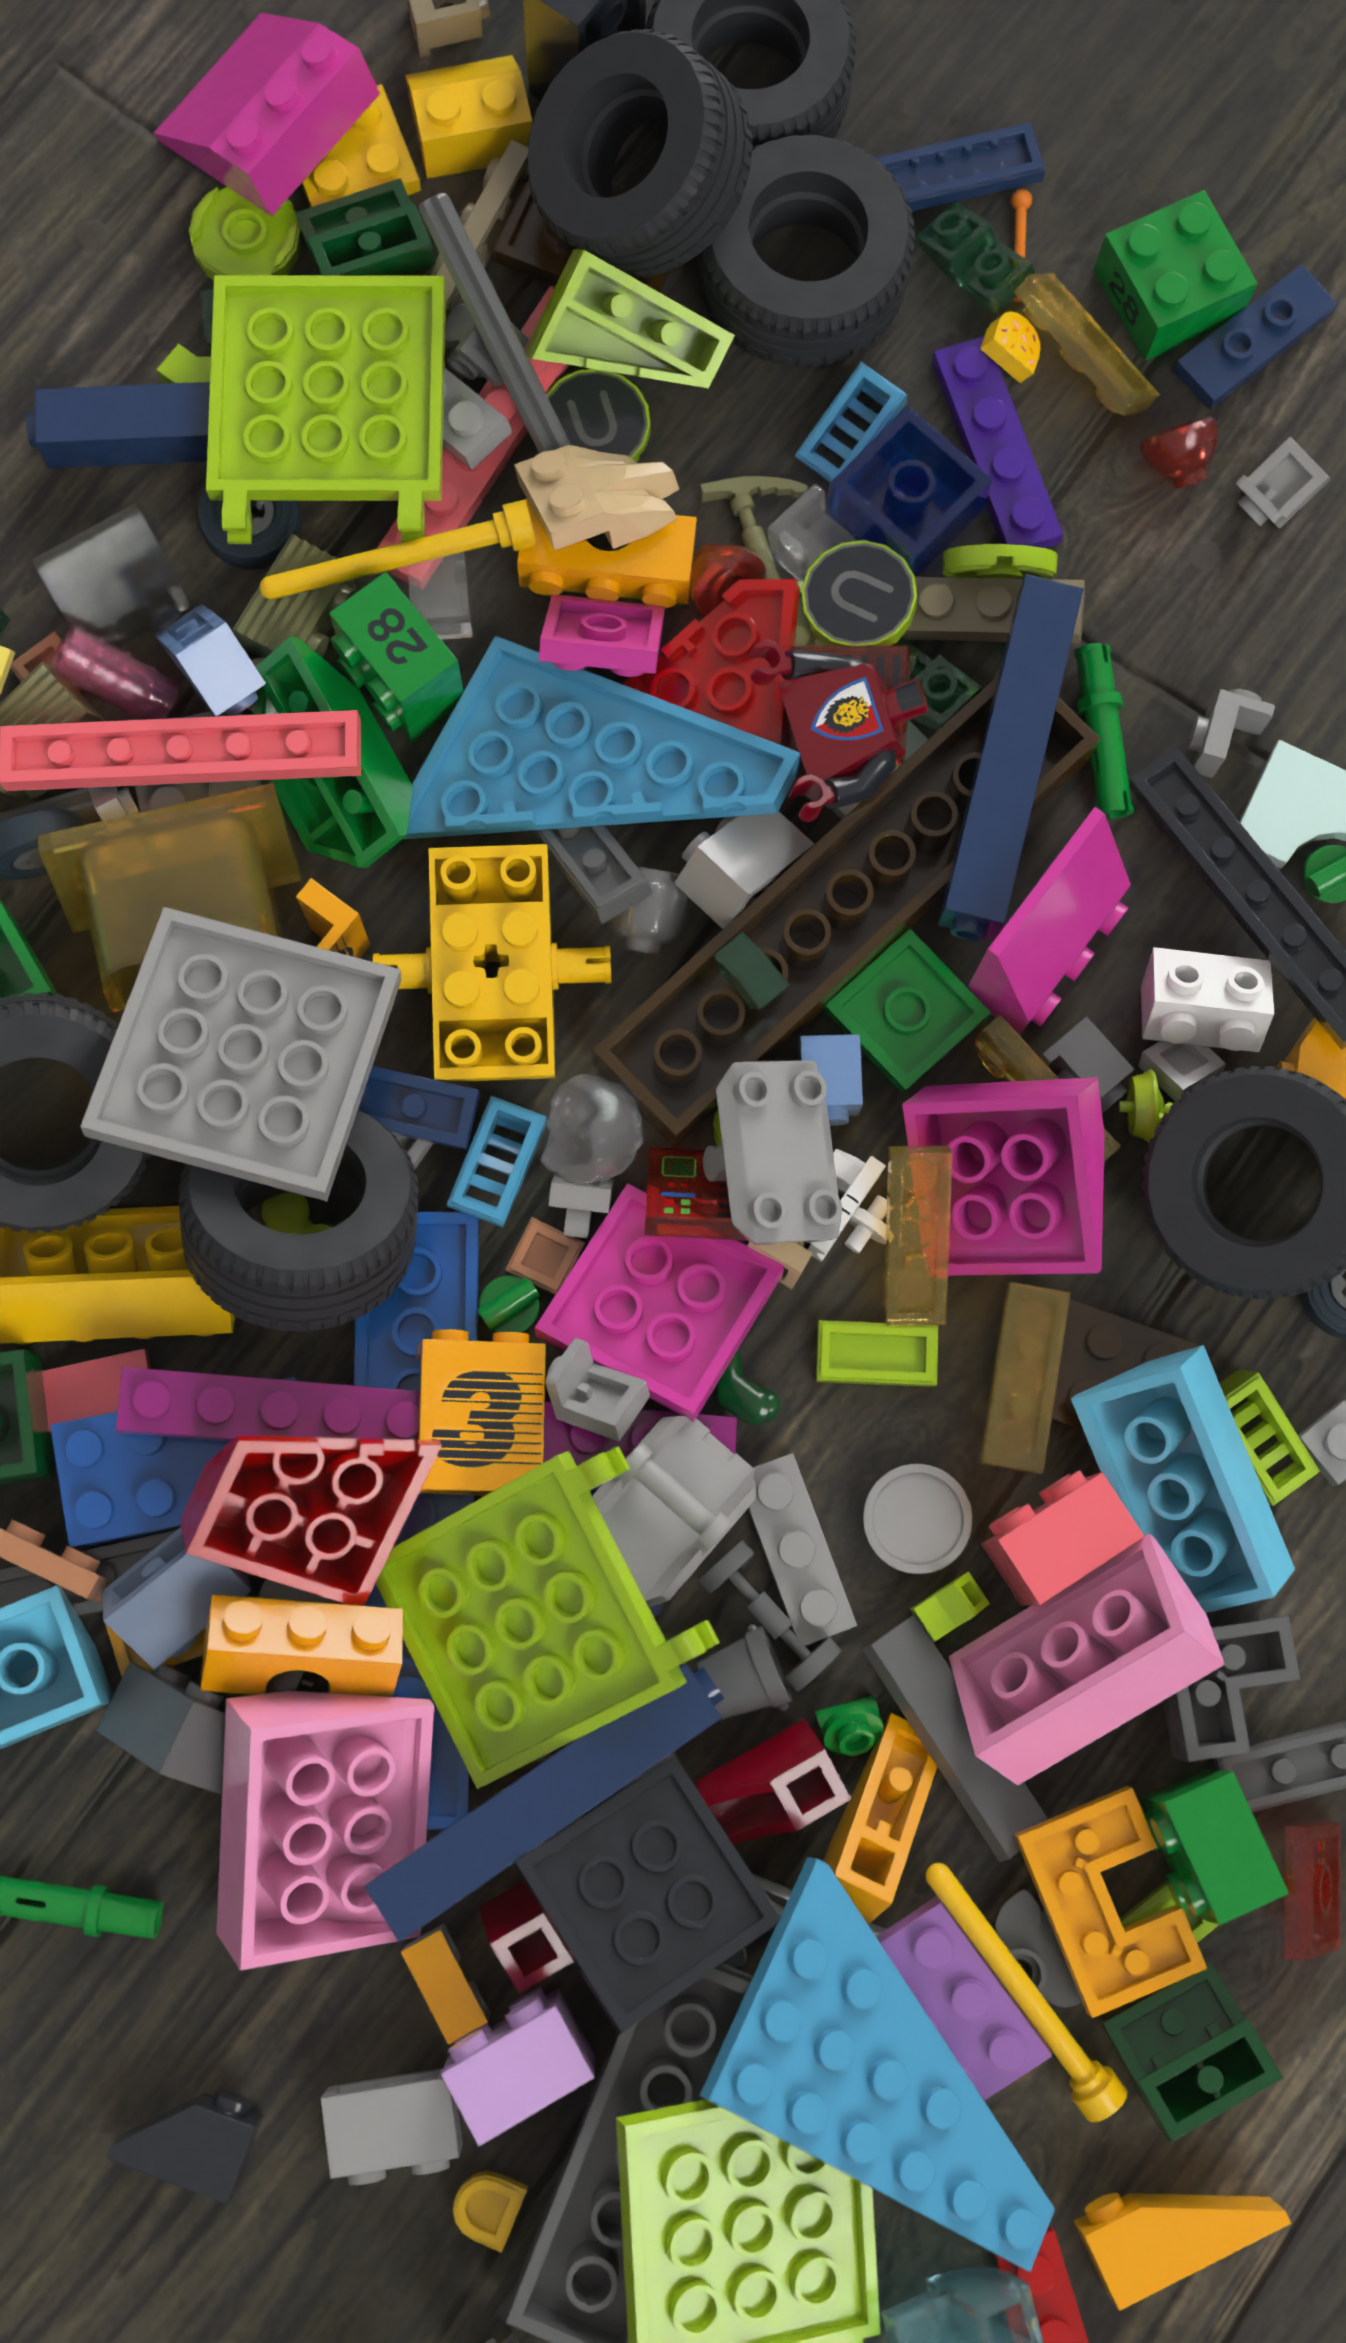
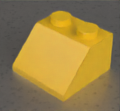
M513 55L405 75L427 179L488 168L493 158H502L511 140L529 147L532 117L522 73Z

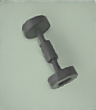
M741 1540L709 1569L698 1582L709 1594L715 1591L727 1579L735 1585L750 1602L746 1608L775 1640L780 1636L801 1659L784 1677L792 1688L798 1692L820 1674L842 1650L830 1636L811 1651L806 1648L789 1629L793 1623L765 1591L759 1595L739 1573L738 1569L755 1554L745 1541Z

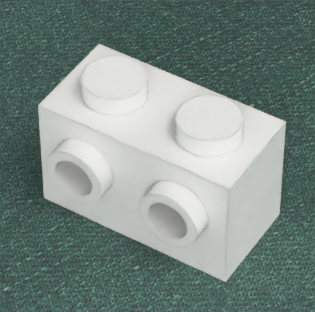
M1153 947L1141 984L1142 1039L1165 1041L1173 1044L1226 1048L1234 1051L1259 1052L1274 1016L1270 961Z

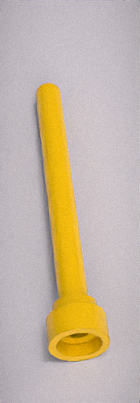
M524 499L504 504V511L493 513L494 520L270 575L262 579L259 589L265 598L273 600L500 543L501 549L513 546L514 551L537 545L528 507Z
M942 1863L930 1865L926 1871V1880L1071 2076L1069 2085L1073 2090L1071 2094L1073 2102L1089 2122H1099L1113 2115L1123 2105L1128 2095V2090L1111 2067L1102 2066L1098 2061H1090L950 1869Z

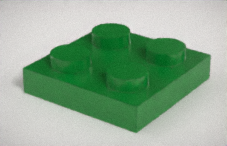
M911 929L906 931L833 997L823 1010L846 1035L860 1034L861 1051L903 1095L980 1026L991 1013Z

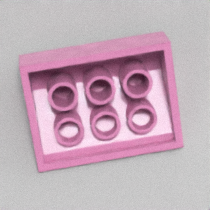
M281 1691L226 1699L216 1934L240 1970L398 1941L364 1886L426 1843L434 1703L430 1699L301 1691ZM421 1928L404 1940L420 1937Z

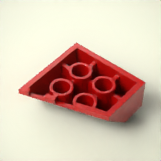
M236 1436L205 1464L180 1517L185 1551L187 1554L347 1605L365 1606L442 1444L440 1440Z

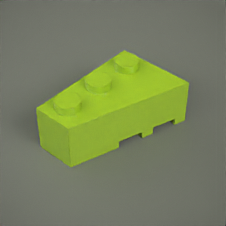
M573 249L528 342L525 352L528 358L709 388L735 335L585 250Z

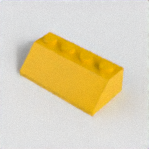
M179 1206L109 1209L108 1212L97 1215L90 1222L87 1220L82 1222L81 1226H69L68 1229L63 1231L54 1229L52 1233H43V1231L28 1233V1230L17 1232L9 1227H6V1229L0 1228V1343L30 1344L33 1342L67 1340L87 1342L94 1339H149L157 1336H211L214 1334L233 1333L234 1314L216 1305L210 1299V1296L201 1290V1286L196 1284L193 1274L190 1273L187 1267L182 1247Z

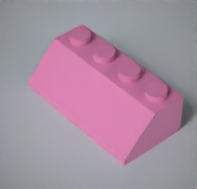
M1150 1534L1145 1535V1537L1041 1605H1031L948 1656L975 1756L1017 1786L1225 1665L1206 1613L1157 1540Z

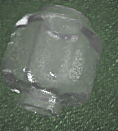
M637 867L648 880L652 895L608 921L609 927L615 934L626 937V949L659 954L661 943H675L682 938L689 897L674 884L678 878L677 873Z

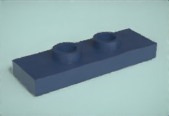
M1031 122L874 157L877 162L886 167L887 171L891 172L895 182L899 183L903 189L902 193L907 197V205L910 206L911 211L1043 182L1046 172Z
M1301 264L1177 360L1173 370L1204 405L1211 410L1330 317L1338 303Z

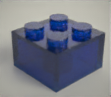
M907 406L830 482L825 513L856 541L866 540L886 545L904 558L914 576L917 577L984 510L993 479L910 406Z

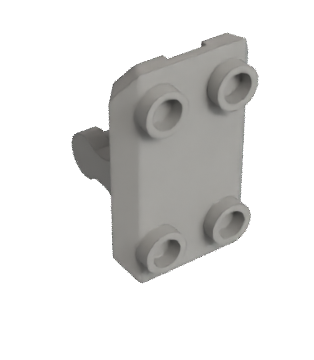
M810 1060L733 1063L716 1088L722 1145L708 1146L703 1157V1168L706 1178L709 1181H727L732 1224L740 1234L754 1245L823 1242L838 1238L842 1203L838 1195L826 1100L827 1085L819 1072L816 1062Z
M682 1415L661 1418L625 1459L630 1470L602 1484L592 1496L648 1607L670 1600L756 1499L753 1467L737 1453L734 1455L710 1434V1430L697 1418L694 1422Z

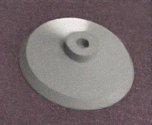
M908 1464L889 1471L875 1483L866 1499L863 1523L869 1544L885 1563L906 1573L926 1574L943 1569L962 1553L968 1543L972 1530V1510L965 1491L951 1475L934 1466Z

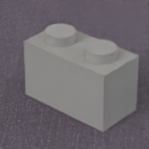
M779 811L776 814L725 817L716 828L715 834L710 836L704 831L688 845L682 854V858L687 863L674 884L724 929L811 849L814 843Z
M443 2068L329 2086L321 2097L330 2178L348 2176L349 2185H363L385 2179L387 2177V2169L411 2166L412 2174L414 2175L431 2174L448 2169L450 2167L449 2159L459 2158L463 2141L458 2106L441 2076Z

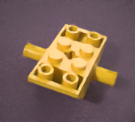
M547 844L429 848L431 947H426V953L380 955V953H373V962L400 969L402 980L399 989L427 988L428 994H432L434 1080L459 1082L555 1078L553 990H559V984L599 982L611 984L610 945L593 948L557 949V943H552ZM491 962H499L503 966L498 969V977L487 978L482 967Z

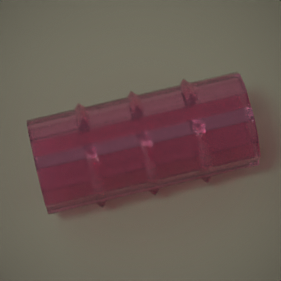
M76 624L72 625L63 637L50 666V671L74 683L75 688L81 687L99 697L101 702L106 701L126 712L128 717L133 716L139 720L165 719L175 702L180 686L179 682L157 671L155 666H149L131 656L129 651L124 652L104 641L103 636L97 637Z

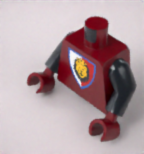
M770 640L758 642L748 654L749 658L759 657L767 660L771 669L765 667L756 668L750 677L756 685H767L778 674H781L786 680L778 683V687L806 771V775L796 781L788 797L794 799L798 796H807L813 801L805 804L798 814L800 819L805 822L815 820L824 805L829 809H835L870 800L895 770L896 761L906 754V748L898 724L929 713L928 704L918 679L886 690L884 681L872 664H864L858 658L818 651L788 650L784 653L779 644Z

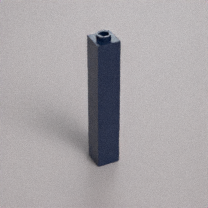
M210 382L35 389V412H28L26 418L30 446L38 447L48 469L207 462Z
M1026 574L1017 596L938 922L940 926L951 928L950 933L957 938L972 942H983L986 940V937L996 939L1005 923L1084 588Z
M684 1663L679 1668L687 1683L570 1742L367 1883L364 1888L397 1940L401 1942L720 1720L722 1717L715 1708V1705L721 1702L724 1697L704 1667L693 1674L687 1664Z

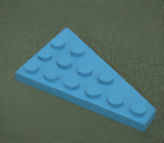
M495 636L412 784L408 832L404 839L776 814L799 773L803 762L800 752L583 669L569 671L557 668L551 662L539 661V652Z
M807 1857L700 2096L1008 2262L1030 2272L1055 2211L1054 2206L829 1865L819 1859Z

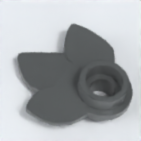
M1026 1889L1016 1892L1005 1901L997 1914L995 1921L996 1933L1016 1960L1021 1959L1028 1963V1977L1047 2002L1062 2008L1082 2003L1045 1910L1040 1911L1039 1905Z

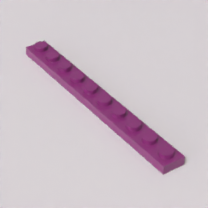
M122 1367L116 1433L229 1442L236 1436L418 1440L420 1391ZM544 1401L543 1463L569 1451L576 1466H579L602 1452L606 1453L618 1446L626 1459L661 1418L681 1415L676 1412L641 1409L621 1440L616 1441L557 1420L552 1403ZM698 1414L697 1419L710 1430L709 1433L735 1455L737 1417Z

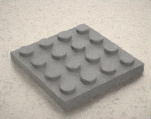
M163 907L80 1128L84 1136L327 1201L402 980L401 971L394 967Z

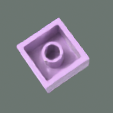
M541 1987L528 1992L508 2006L510 2012L505 2016V2020L491 2028L488 2023L454 2041L455 2045L448 2050L449 2055L441 2076L478 2146L594 2078L596 2055L560 1988L545 1995Z

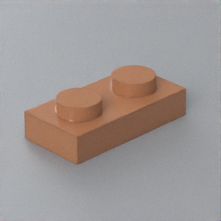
M11 1520L6 1530L0 1528L1 1558L86 1599L98 1603L102 1602V1590L109 1586L112 1580L95 1573L101 1561L69 1546H66L62 1556L40 1547L46 1535L15 1520Z

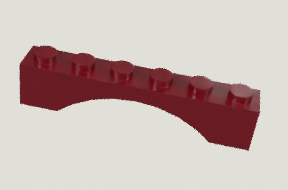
M805 1719L693 1783L733 1845L772 1834L798 1831L851 1800L827 1752ZM524 1882L519 1883L479 1907L489 1943L519 1993L573 1962Z

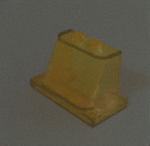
M274 783L38 835L40 856L72 932L75 933L88 929L91 931L102 988L111 1012L125 1010L163 907L282 938L274 887L302 881L299 864Z

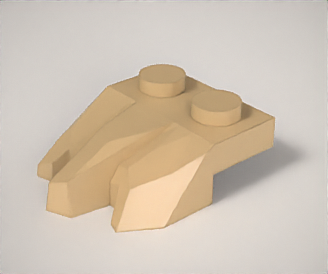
M567 445L553 451L539 453L531 459L514 464L518 483L554 550L605 533L614 549L647 537L677 519L672 508L666 501L662 500L679 490L673 470L663 462L636 463L625 455Z

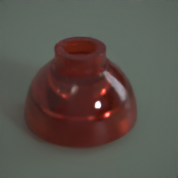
M1205 416L1147 437L1139 447L1143 458L1158 474L1173 479L1176 489L1209 478L1206 466H1208L1214 456L1218 443L1217 421L1210 416Z
M712 543L700 548L693 558V568L690 576L691 597L699 613L706 617L724 601L722 594L738 580L766 579L764 563L752 551L739 545H718Z

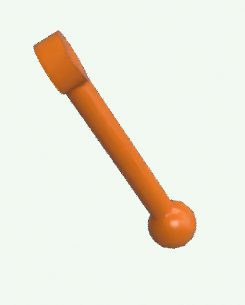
M1017 189L1011 196V205L1016 210L1013 278L1008 283L1007 295L1011 300L1017 302L1026 299L1030 288L1029 281L1024 277L1026 215L1027 209L1032 205L1033 200L1031 193L1026 189Z

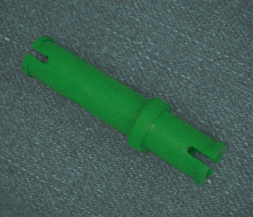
M1092 643L1081 646L1074 651L1081 698L1077 700L1076 705L1078 714L1084 717L1085 723L1101 738L1089 759L1097 809L1105 813L1107 820H1114L1130 816L1134 813L1118 711L1123 708L1124 704L1122 694L1116 692L1111 646L1108 644L1102 646V643Z
M0 1876L1 1916L83 1928L84 1935L99 1937L102 1931L156 1939L159 1934L164 1912L163 1901L110 1893L109 1886L95 1884L92 1890L41 1881ZM26 1899L36 1900V1901H42V1902H45V1903L34 1902V1901H28V1900H26Z

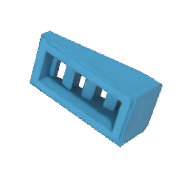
M860 362L799 448L795 458L841 490L907 404V394L863 362ZM861 392L883 406L878 415L856 399ZM848 409L871 424L866 432L843 417ZM834 426L858 442L853 450L829 434ZM821 443L845 459L840 469L815 452Z
M491 1096L447 1202V1207L503 1228L547 1126V1116ZM498 1125L525 1135L523 1144L493 1134L496 1126ZM490 1145L516 1155L515 1164L485 1154L487 1146ZM481 1165L509 1176L507 1184L504 1185L475 1174L478 1166ZM472 1185L501 1196L498 1206L495 1207L466 1196L469 1186Z

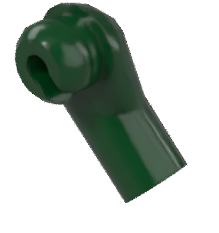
M738 1348L715 1386L717 1401L722 1408L746 1424L761 1425L764 1421H772L780 1411L779 1397L773 1390H762L744 1378L740 1348Z

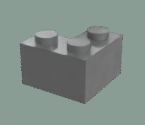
M1264 1617L1211 1625L1225 1665L1163 1700L1173 1758L1192 1762L1251 1753L1239 1689L1301 1680L1289 1617Z
M130 1662L96 1731L157 1773L222 1795L226 1705L222 1704L225 1696L219 1692L200 1691L201 1684L191 1681L192 1676L165 1662L154 1670Z

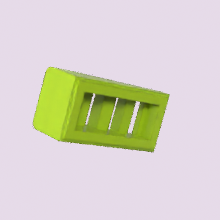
M1240 1369L1219 1383L1229 1408H1232L1244 1398L1249 1400L1233 1411L1232 1416L1268 1504L1274 1506L1318 1474L1320 1470L1259 1372ZM1257 1415H1260L1263 1422L1246 1434H1243L1240 1428ZM1274 1435L1278 1442L1257 1456L1254 1449ZM1288 1454L1293 1462L1270 1478L1266 1470Z

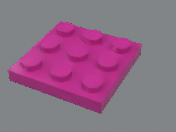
M627 1183L535 1326L536 1337L564 1352L575 1338L587 1341L595 1364L645 1380L650 1399L682 1416H686L694 1422L781 1279L784 1265L687 1214H681L680 1210L664 1204L659 1199ZM664 1208H673V1213H664Z

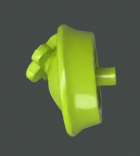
M1149 1069L1144 1074L1130 1077L1127 1088V1100L1119 1101L1118 1103L1119 1112H1127L1130 1135L1142 1138L1148 1143L1150 1138H1154L1155 1133L1153 1131L1161 1123V1118L1165 1112L1169 1113L1171 1110L1170 1106L1173 1104L1168 1102L1164 1106V1098L1158 1089L1156 1074L1152 1069Z

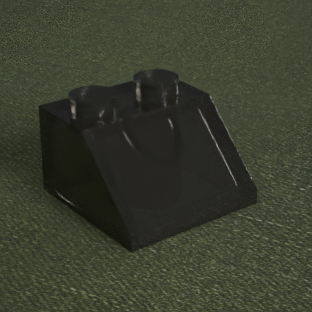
M135 503L31 560L90 662L99 657L107 658L121 653L129 646L132 639L150 629L158 630L171 625L180 617L182 611L190 607L176 575Z

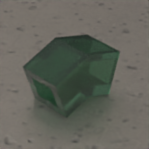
M743 932L714 955L720 974L738 991L751 1009H762L789 986L767 955Z

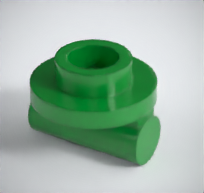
M1339 845L1324 846L1315 850L1307 858L1303 867L1302 878L1307 892L1314 899L1329 904L1346 900L1345 847Z
M502 1276L491 1281L485 1287L480 1297L477 1312L487 1327L495 1333H523L535 1323L538 1317V1298L540 1295L528 1277L523 1279L517 1276Z
M874 1695L815 1711L818 1728L825 1746L835 1754L847 1756L864 1754L878 1742L883 1734L884 1726Z

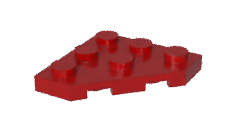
M796 579L738 580L722 594L724 601L700 622L694 619L661 649L663 655L658 659L656 674L644 673L638 677H629L622 685L786 747L788 715L778 687V683L786 680L781 674H778L769 684L763 686L756 685L750 677L756 668L765 667L771 669L767 660L759 657L749 658L748 654L758 642L764 640L776 642L784 650V653L795 649L800 588Z

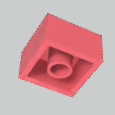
M1079 1470L1072 1475H1065L1039 1492L1044 1503L1032 1510L1029 1504L1021 1508L1018 1506L988 1525L994 1536L981 1543L1019 1604L1021 1606L1041 1605L1145 1536L1103 1472L1085 1478Z

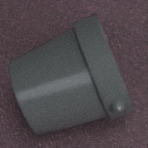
M749 1625L745 1637L697 1662L698 1670L704 1667L724 1697L721 1702L715 1705V1708L722 1717L720 1720L771 1706L785 1711L788 1709V1703L793 1702L788 1683L784 1679L785 1674L763 1626Z

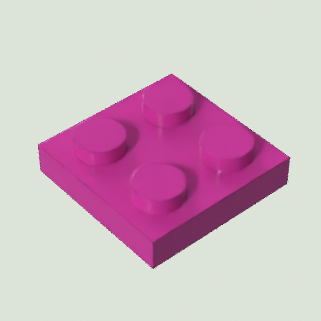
M552 594L540 638L539 661L551 662L557 668L569 671L582 670L588 666L611 669L613 673L625 677H636L644 673L656 674L665 606Z

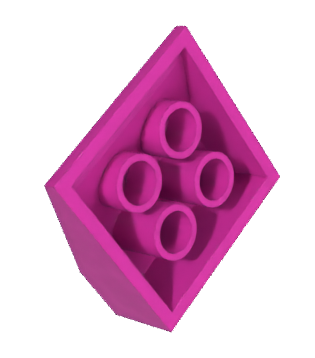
M260 13L154 132V135L159 142L270 216H273L380 95V92L357 46L320 23Z
M1096 807L1093 808L988 948L967 987L991 1012L992 1016L1018 1035H1021L1030 1021L1039 1027L1042 1026L1061 1000L1059 996L1053 993V990L1064 976H1067L1072 981L1077 979L1095 954L1086 946L1096 932L1099 930L1108 937L1128 910V907L1122 904L1120 900L1131 884L1105 813Z
M1098 1077L933 1085L924 1087L902 1104L926 1276L1099 1273L1102 1270L1105 1135Z

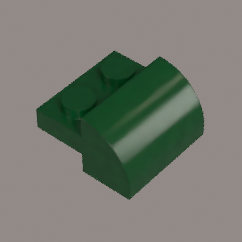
M401 178L295 213L317 276H410L431 269L435 265L431 240L415 203H411Z
M1212 1962L1206 1964L1207 1969L1169 1985L1102 2024L1104 2031L1134 2082L1133 2087L1152 2119L1169 2142L1175 2141L1283 2079L1249 2018L1245 2020Z

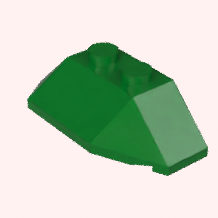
M290 636L255 667L266 684L256 690L258 699L254 702L253 715L357 710L361 718V776L269 780L307 851L346 862L358 868H367L407 836L413 786L360 690L298 637Z

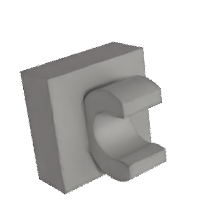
M555 1172L551 1181L548 1206L567 1208L564 1236L588 1238L592 1211L609 1213L614 1179Z

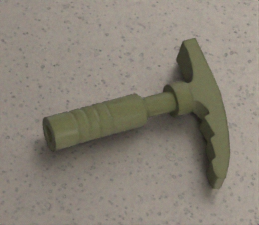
M741 476L700 484L698 495L701 503L722 499L731 500L730 505L733 514L739 516L743 527L741 537L756 579H780L763 528L756 524L752 513L755 505L751 495L758 493L761 497L775 493L776 496L791 495L793 498H803L806 496L808 486L790 479L765 476Z

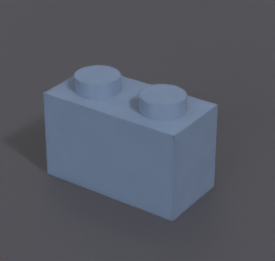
M180 1527L102 1590L103 1621L155 1669L170 1656L178 1657L195 1643L199 1633L207 1626L212 1594L247 1597V1594L252 1591L249 1573L187 1554Z

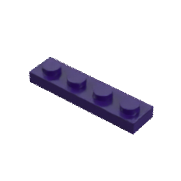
M984 336L934 351L932 365L1000 543L1048 548L1060 544L1063 537L1062 529L999 366L980 349Z

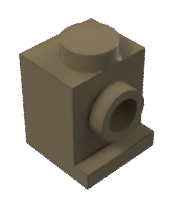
M406 0L407 11L420 58L431 56L430 49L483 37L481 20L490 18L488 0Z

